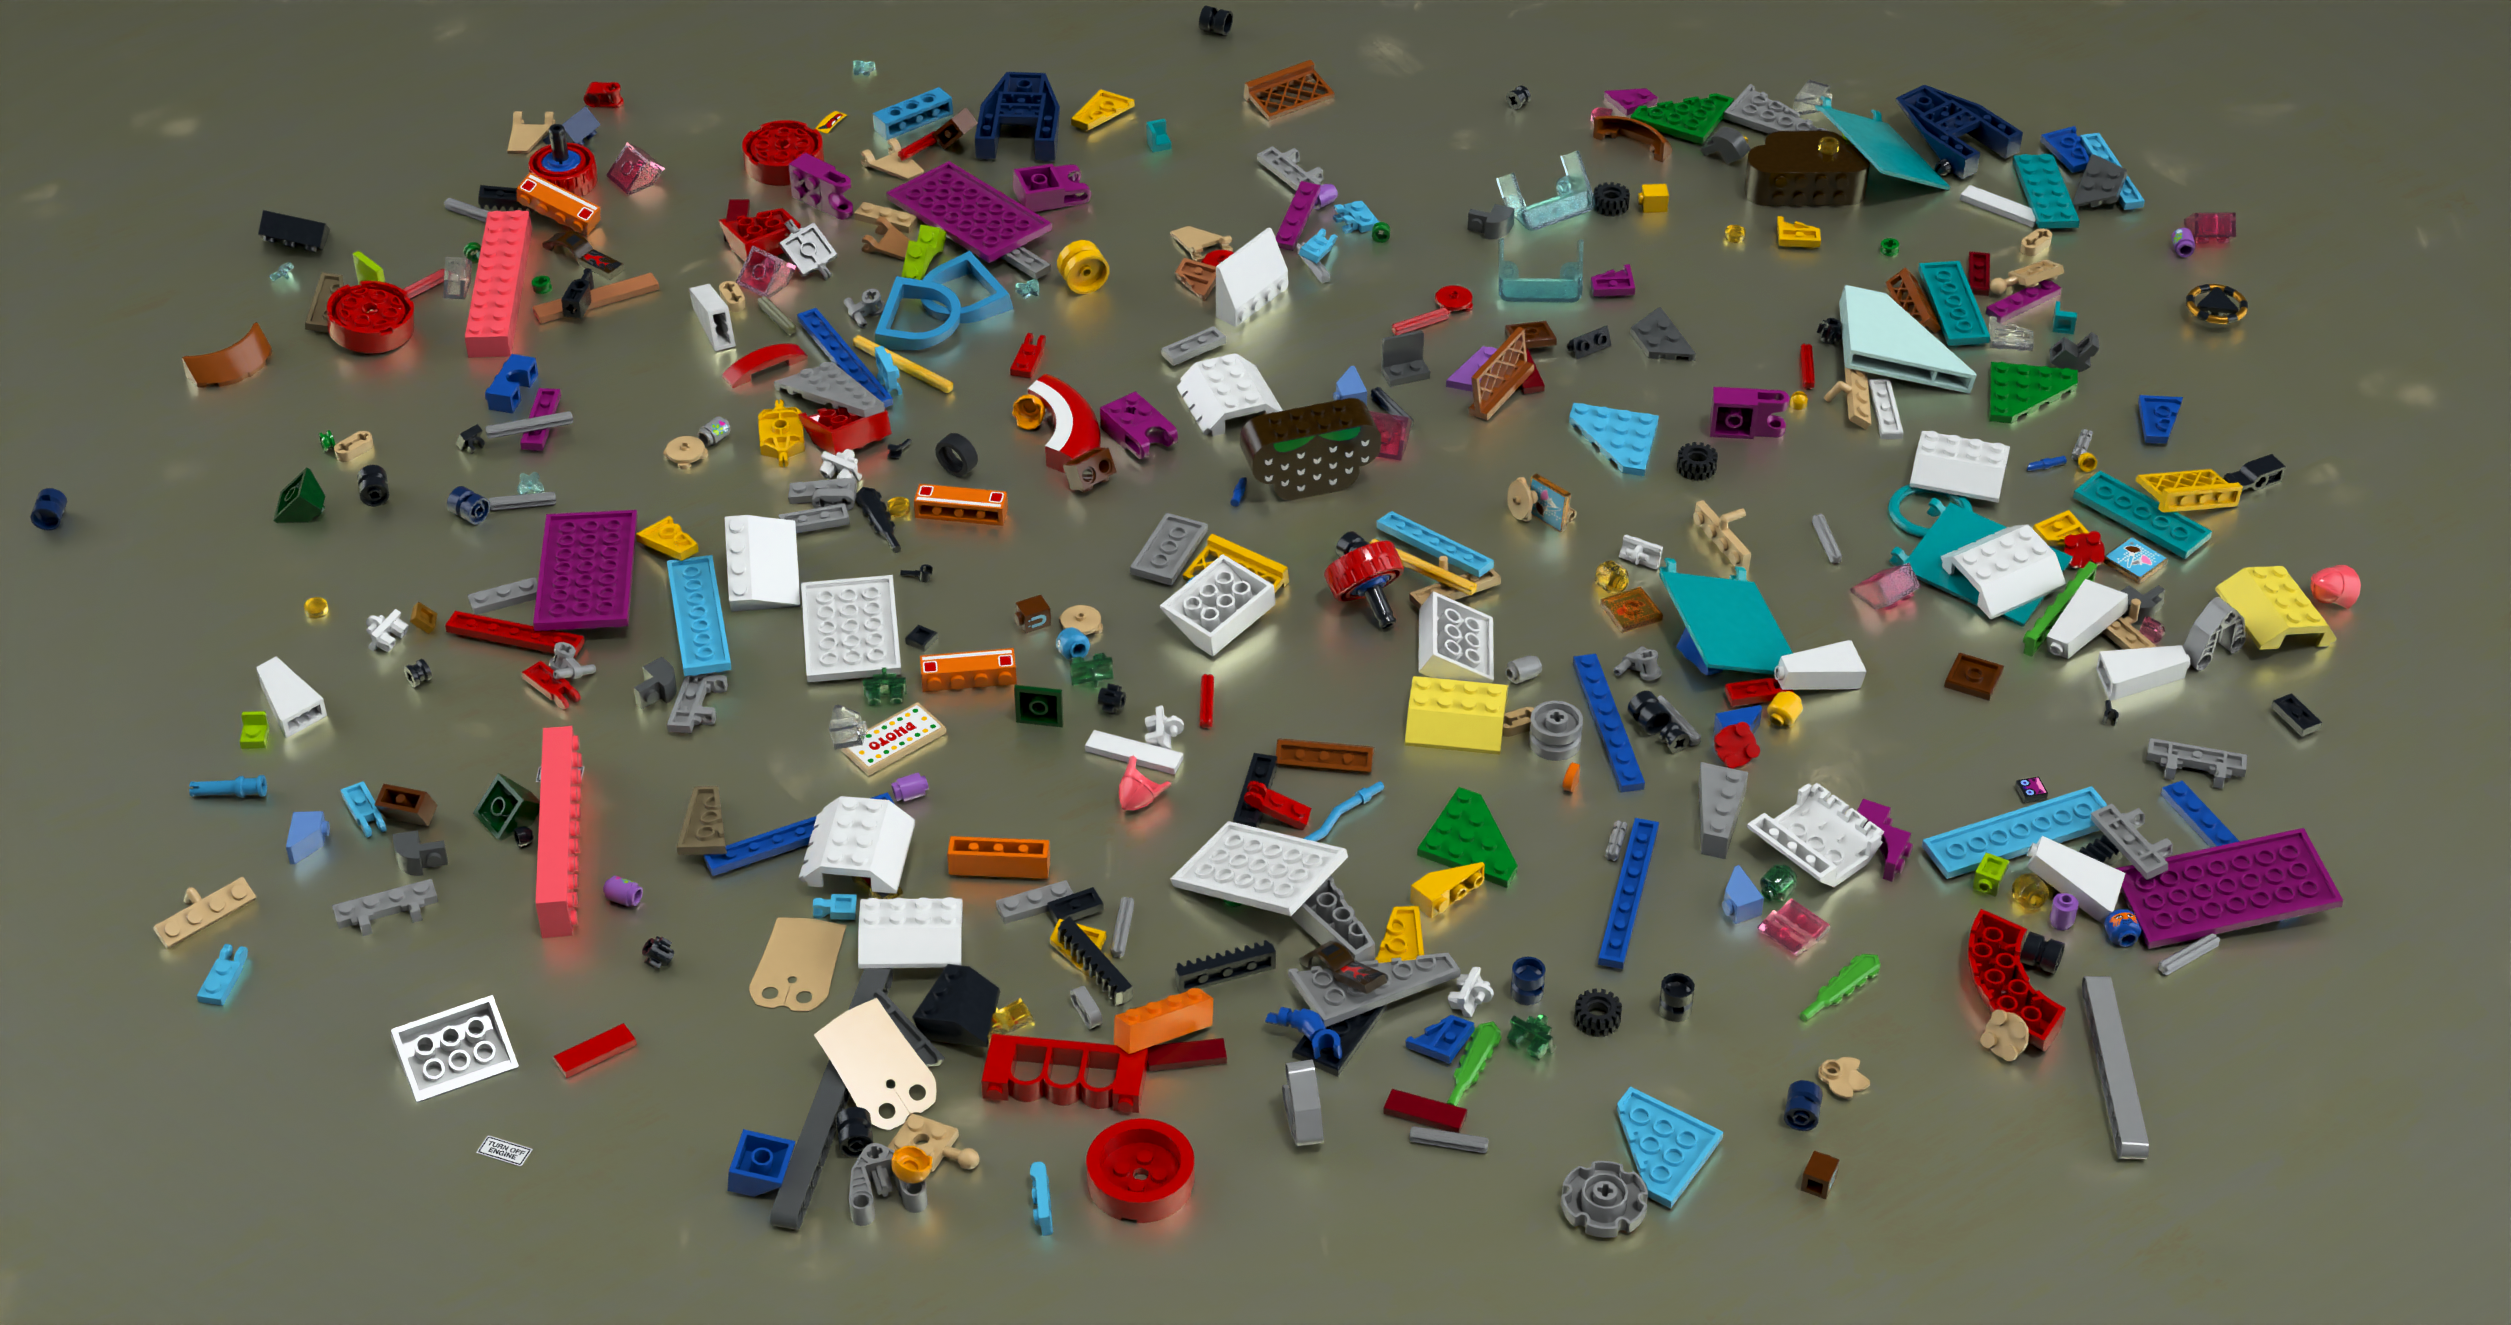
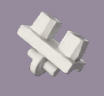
M846 449L843 453L838 452L836 456L824 451L821 455L824 462L819 471L823 477L831 479L835 472L839 474L836 479L856 478L857 481H860L862 478V474L858 473V459L854 458L853 450Z
M1625 535L1623 536L1619 557L1631 561L1634 565L1641 564L1657 570L1663 547L1637 537Z
M395 609L386 619L383 615L379 617L372 615L366 620L368 627L366 631L368 634H371L372 639L368 646L370 650L374 652L379 647L389 652L396 642V639L390 636V634L393 633L402 638L407 633L409 625L400 619V611Z
M1163 705L1156 707V715L1145 717L1146 728L1149 733L1145 734L1146 743L1171 750V736L1176 737L1183 732V721L1174 715L1167 718L1164 715Z
M1472 967L1469 974H1460L1456 984L1460 992H1450L1448 996L1451 1009H1461L1464 1017L1471 1018L1477 1005L1482 1002L1491 1001L1494 995L1490 983L1483 981L1480 977V967Z

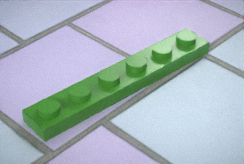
M2089 561L2084 568H2080L2075 579L2068 582L2065 591L2057 595L2055 603L2052 606L2049 605L2044 616L2036 620L2034 628L2026 632L2023 638V643H2025L2024 654L2032 657L2045 642L2048 633L2083 581L2087 579L2094 582L2097 564Z

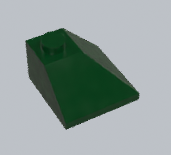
M306 467L280 492L273 519L274 522L309 523L315 516L319 517L325 509L323 505L325 494L311 469Z
M1023 685L1014 686L1016 723L1063 728L1062 690Z
M498 773L473 814L498 840L502 841L514 835L513 829L523 826L529 827L533 824L539 814L540 800L528 789Z

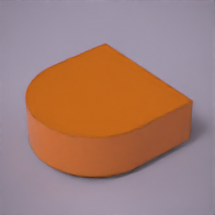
M1573 762L1570 764L1563 780V790L1571 793L1575 790L1580 776L1579 764Z

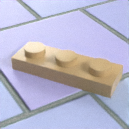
M863 202L854 213L855 220L878 225L876 224L878 217H884L896 229L905 233H910L919 223L917 217L913 214Z

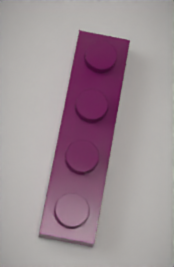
M1304 181L1300 182L1275 237L1279 248L1294 251L1321 191L1320 185Z
M2040 281L2037 286L2027 287L1987 306L1985 314L2001 324L2061 295L2062 288L2053 281Z
M539 388L529 418L555 414L561 398L560 389ZM550 428L523 433L520 442L521 450H543Z

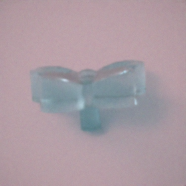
M853 61L854 75L862 73L864 76H869L870 72L875 70V62Z
M291 262L285 263L279 267L277 272L272 273L269 277L272 281L283 276L288 279L290 276L287 273L294 266Z
M1033 279L1027 281V284L1017 283L1015 291L1021 294L1024 299L1029 298L1031 294L1039 296V282Z
M533 472L530 476L525 473L520 474L521 482L517 487L519 495L527 494L531 490L536 493H543L544 487L539 481L540 476L537 472Z

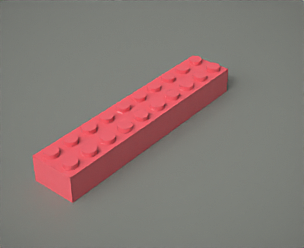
M493 211L487 213L465 332L468 358L510 357L512 354L532 235L529 211Z
M573 726L543 728L535 903L542 938L573 936V925H577V911L573 909L578 907V896L574 889L579 887L578 875L575 874V871H579V859L575 854L580 853L579 839L576 838V836H580V823L576 819L581 818L580 804H577V801H581L580 786L578 787V784H582V774L578 767H582V754L577 752L579 750V736H574Z

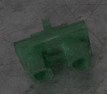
M1104 653L1095 654L1093 660L1084 661V658L1081 656L1072 658V663L1070 664L1072 686L1091 683L1092 688L1095 689L1098 688V681L1113 679L1112 657L1107 658Z
M882 667V674H873V679H863L864 696L867 697L868 705L881 704V696L890 695V703L902 704L904 694H907L906 677L897 678L896 673L887 674V667Z
M1540 1014L1536 1019L1529 1016L1526 1022L1516 1016L1512 1017L1510 1020L1512 1028L1507 1036V1041L1510 1045L1520 1048L1525 1039L1530 1041L1531 1044L1527 1048V1052L1537 1060H1540L1547 1051L1553 1053L1556 1049V1046L1552 1044L1553 1037L1549 1035L1552 1028L1547 1025V1016Z

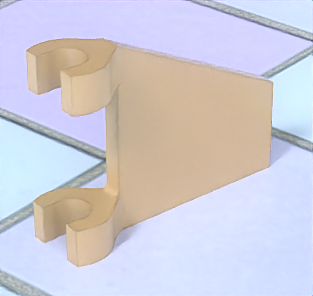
M514 111L513 127L507 150L508 154H528L549 132V127L556 124V121L553 120L554 112H545V124H524L522 111Z
M896 138L888 140V144L891 146V148H888L890 155L875 160L869 149L861 152V155L865 158L861 160L863 166L872 167L905 181H910L925 173L911 157L905 161L900 159L898 152L902 148Z
M1191 226L1171 231V236L1190 252L1194 261L1201 262L1204 257L1201 256L1200 252L1203 251V248L1219 243L1222 250L1233 251V248L1229 245L1232 242V238L1229 235L1223 237Z

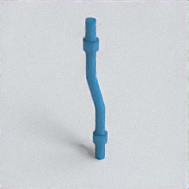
M1378 781L1367 789L1362 788L1355 792V796L1333 808L1320 829L1303 839L1317 842L1327 836L1340 815L1359 804L1363 805L1370 801L1372 796L1384 790L1383 783Z

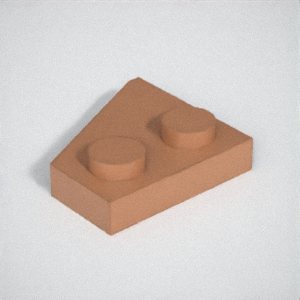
M1184 258L1175 271L1176 278L1202 301L1207 299L1216 285L1215 266Z

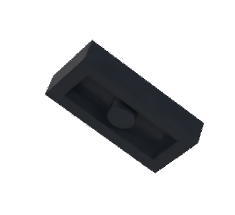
M2292 693L2273 700L2271 708L2301 737L2321 729L2322 722Z
M1094 887L1047 903L1048 911L1056 924L1059 919L1065 920L1069 916L1074 921L1104 910V903Z

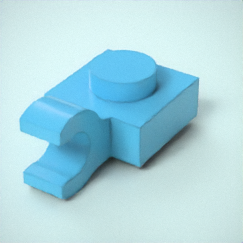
M831 894V899L814 898L813 917L823 918L830 914V919L855 920L857 895Z

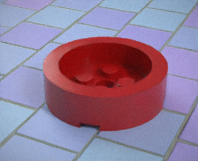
M780 120L762 124L759 130L755 132L750 131L742 143L744 167L747 174L752 179L767 185L790 186L789 163L804 153L824 161L821 134L817 129L812 130L807 127L806 123L799 121Z
M360 281V285L352 287L347 284L336 290L328 299V332L336 343L352 351L382 353L394 350L405 344L413 335L414 303L408 298V293L403 289L386 282Z
M1145 1118L1118 1122L1096 1136L1087 1152V1186L1090 1197L1100 1210L1115 1219L1137 1220V1223L1159 1221L1175 1214L1191 1197V1191L1195 1183V1163L1192 1146L1183 1133L1165 1122ZM1136 1173L1138 1175L1148 1176L1144 1180L1134 1178L1136 1176Z

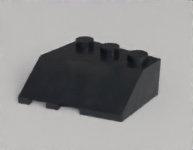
M263 210L258 235L265 242L284 243L283 245L293 248L302 246L304 250L317 252V249L323 250L330 233V228L326 223Z
M947 964L912 1018L919 1031L930 1041L988 1048V1033L992 1030L993 1024L991 1020L993 1014L996 1013L1000 989L970 966Z

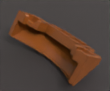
M1598 116L1594 119L1593 138L1603 140L1605 135H1611V138L1616 139L1619 135H1623L1650 145V152L1654 153V160L1662 163L1672 154V147L1669 141L1646 123L1620 116Z
M256 322L250 331L232 346L210 354L182 357L186 377L197 387L205 388L209 384H218L219 387L238 383L260 371L266 365V358L271 356L272 348L259 324Z

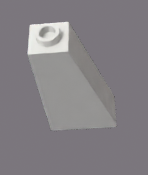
M710 284L689 288L693 309L713 349L719 351L735 347L729 308Z
M2085 579L2048 633L2047 651L2056 656L2069 659L2128 610V594Z
M1847 640L1781 656L1778 666L1775 667L1774 675L1782 690L1860 689L1867 671L1852 641Z
M2182 645L2100 651L2096 670L2109 700H2116L2184 679L2187 668L2190 667V657L2185 653Z
M277 656L256 667L260 685L284 737L288 738L327 716L323 698Z
M2044 836L2036 844H2031L2027 852V856L2030 857L2027 868L2060 893L2073 895L2078 900V906L2098 922L2104 924L2106 917L2114 911L2125 873Z

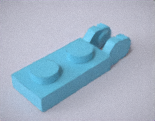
M1321 228L1317 235H1314L1300 248L1298 255L1317 264L1331 251L1338 236L1333 234L1327 240L1325 238L1326 230Z
M364 781L340 790L342 798L367 838L372 836L371 827L367 822L375 820L381 832L387 830L381 812L375 807V800Z
M224 944L220 951L219 959L215 961L197 994L198 1002L224 1005L243 970L242 966L248 955L247 947L240 946L235 953L234 961H230L233 947L230 944Z
M1037 1161L1030 1166V1176L1033 1184L1034 1205L1038 1204V1209H1033L1035 1226L1040 1225L1042 1236L1052 1235L1053 1224L1049 1178L1045 1164Z

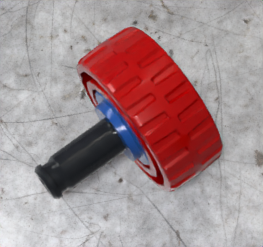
M561 124L551 125L548 129L550 145L540 148L530 157L528 163L529 173L579 197H583L590 193L597 184V167L594 155L588 148L580 144L567 143L564 126Z
M1379 541L1357 548L1338 558L1325 569L1324 576L1337 601L1347 602L1365 596L1376 620L1379 622L1380 628L1384 629L1396 623V618L1393 616V611L1382 589L1398 579L1404 572V566L1392 542Z

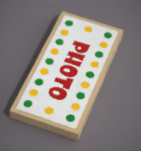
M917 702L841 743L840 749L870 776L946 734V727Z

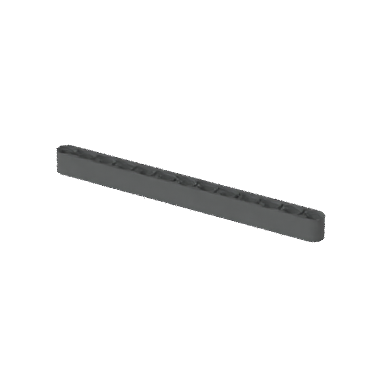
M865 968L849 1010L872 1000L878 988L888 996L893 982V969ZM830 1059L790 1159L782 1186L779 1188L770 1213V1225L795 1230L800 1228L837 1131V1115L846 1108L851 1095Z

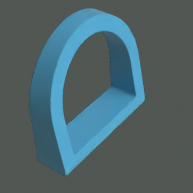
M971 251L937 266L923 278L924 281H931L942 285L948 281L973 274L991 294V296L977 303L961 307L960 323L981 321L1014 309L1009 293ZM921 299L927 313L941 321L946 322L951 313L947 307L938 305L933 300Z
M896 276L875 331V343L888 350H921L943 342L955 332L960 323L961 304L958 297L952 290L939 283ZM901 299L935 300L944 304L951 313L943 325L931 331L914 333L891 329Z

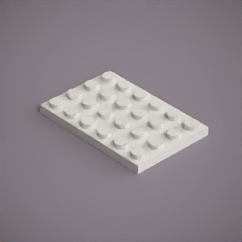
M893 575L801 583L807 682L901 674Z
M1228 821L1171 878L1173 887L1292 916L1348 858V854L1345 848Z

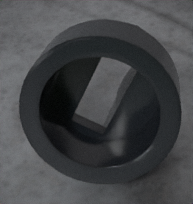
M1944 158L1935 164L1934 170L1939 176H1946L1952 172V167L1948 160Z
M523 826L513 829L515 841L519 848L532 842L534 837L532 835L533 831L530 828Z

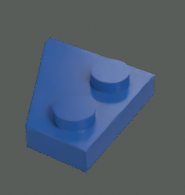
M1450 1015L1442 1019L1440 1023L1425 1028V1034L1415 1039L1412 1036L1408 1037L1405 1040L1406 1048L1450 1064L1475 1031L1474 1022Z

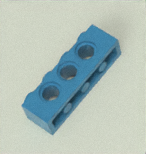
M938 87L874 112V130L887 141L953 114L952 97Z

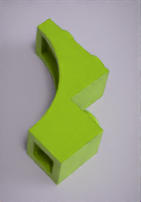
M921 224L917 242L911 240L908 242L901 277L923 280L932 258L938 252H943L947 232L938 227Z

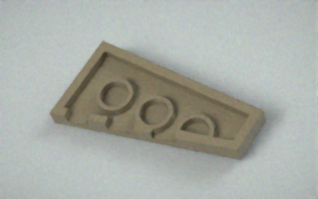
M321 273L305 322V330L329 333L327 326V302L336 290L344 286L343 275Z
M718 786L694 787L676 847L678 855L727 854Z

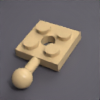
M2046 259L2008 272L2009 278L2007 279L1994 278L1990 282V290L1994 294H2002L2006 287L2015 284L2024 285L2028 288L2037 286L2040 281L2057 279V275L2064 273L2063 265Z
M911 1113L888 1145V1148L894 1151L903 1146H915L923 1150L927 1156L932 1157L930 1173L935 1171L944 1156L958 1161L959 1165L966 1170L975 1168L979 1163V1155L974 1149L966 1148L961 1151L951 1147L959 1137L957 1128ZM919 1141H928V1143L916 1145Z

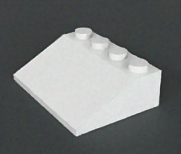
M1268 227L1216 266V317L1235 327L1288 288V269L1271 228Z
M752 515L725 516L728 591L731 612L801 607L795 521Z
M1222 554L1162 603L1160 609L1195 646L1214 656L1275 605L1274 585Z
M1433 591L1419 608V672L1431 678L1492 683L1494 681L1493 617Z
M493 995L391 1029V1039L417 1103L519 1068Z

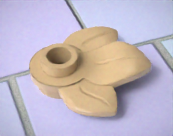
M1841 1057L1837 1061L1826 1060L1819 1067V1078L1829 1084L1830 1090L1841 1098L1851 1099L1853 1091H1862L1870 1086V1081L1857 1071L1860 1065L1859 1059Z

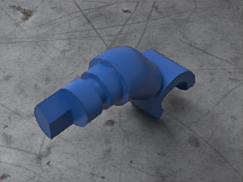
M1281 1007L1278 1014L1268 1013L1265 1020L1266 1023L1288 1027L1290 1024L1291 1028L1298 1029V1032L1303 1033L1312 1042L1315 1059L1320 1057V1051L1323 1048H1333L1334 1056L1339 1059L1342 1058L1339 1035L1331 1029H1326L1320 1015L1315 1011L1303 1008L1302 1010H1294L1292 1012L1290 1008Z

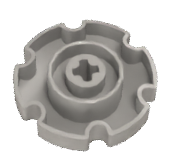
M1593 1161L1590 1168L1578 1166L1567 1175L1562 1186L1561 1208L1565 1217L1573 1226L1581 1225L1586 1228V1234L1605 1238L1617 1237L1619 1230H1625L1629 1233L1636 1229L1644 1220L1647 1211L1648 1190L1641 1177L1634 1171L1630 1173L1623 1171L1622 1164L1611 1161Z

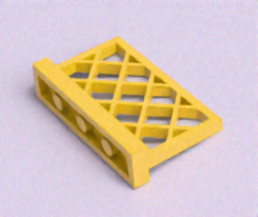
M2212 469L2143 474L2136 477V482L2160 501L2158 509L2163 513L2238 506L2243 486L2238 482L2228 483Z
M1211 534L1208 537V545L1182 575L1183 579L1188 581L1194 577L1192 574L1195 571L1204 570L1214 562L1205 563V559L1209 554L1217 558L1224 554L1266 581L1273 582L1274 593L1281 586L1285 588L1289 583L1287 566L1215 534Z

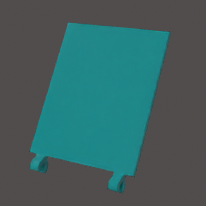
M1821 96L1823 105H1816V110L1821 111L1880 173L1945 190L1951 188L1888 123L1882 121V115L1879 111L1871 110V113L1874 115L1873 119L1833 109L1831 99Z
M1932 498L1928 504L1931 507L1927 514L1932 517L1939 516V518L1909 556L1901 548L1895 547L1891 552L1893 556L1889 562L1894 566L1902 565L1900 567L1901 572L1978 606L1980 592L1956 566L1954 574L1949 575L1942 567L1941 556L1988 535L1995 534V532L2007 527L1951 502L1945 507L1940 500ZM2050 547L2056 553L2063 573L2072 561L2073 556ZM2046 596L2009 611L2000 617L2024 627Z
M1664 559L1666 567L1659 568V576L1707 668L1774 675L1775 667L1778 666L1781 656L1793 654L1755 582L1747 581L1746 569L1744 567L1735 566L1736 576L1730 575V579L1677 573L1675 559Z

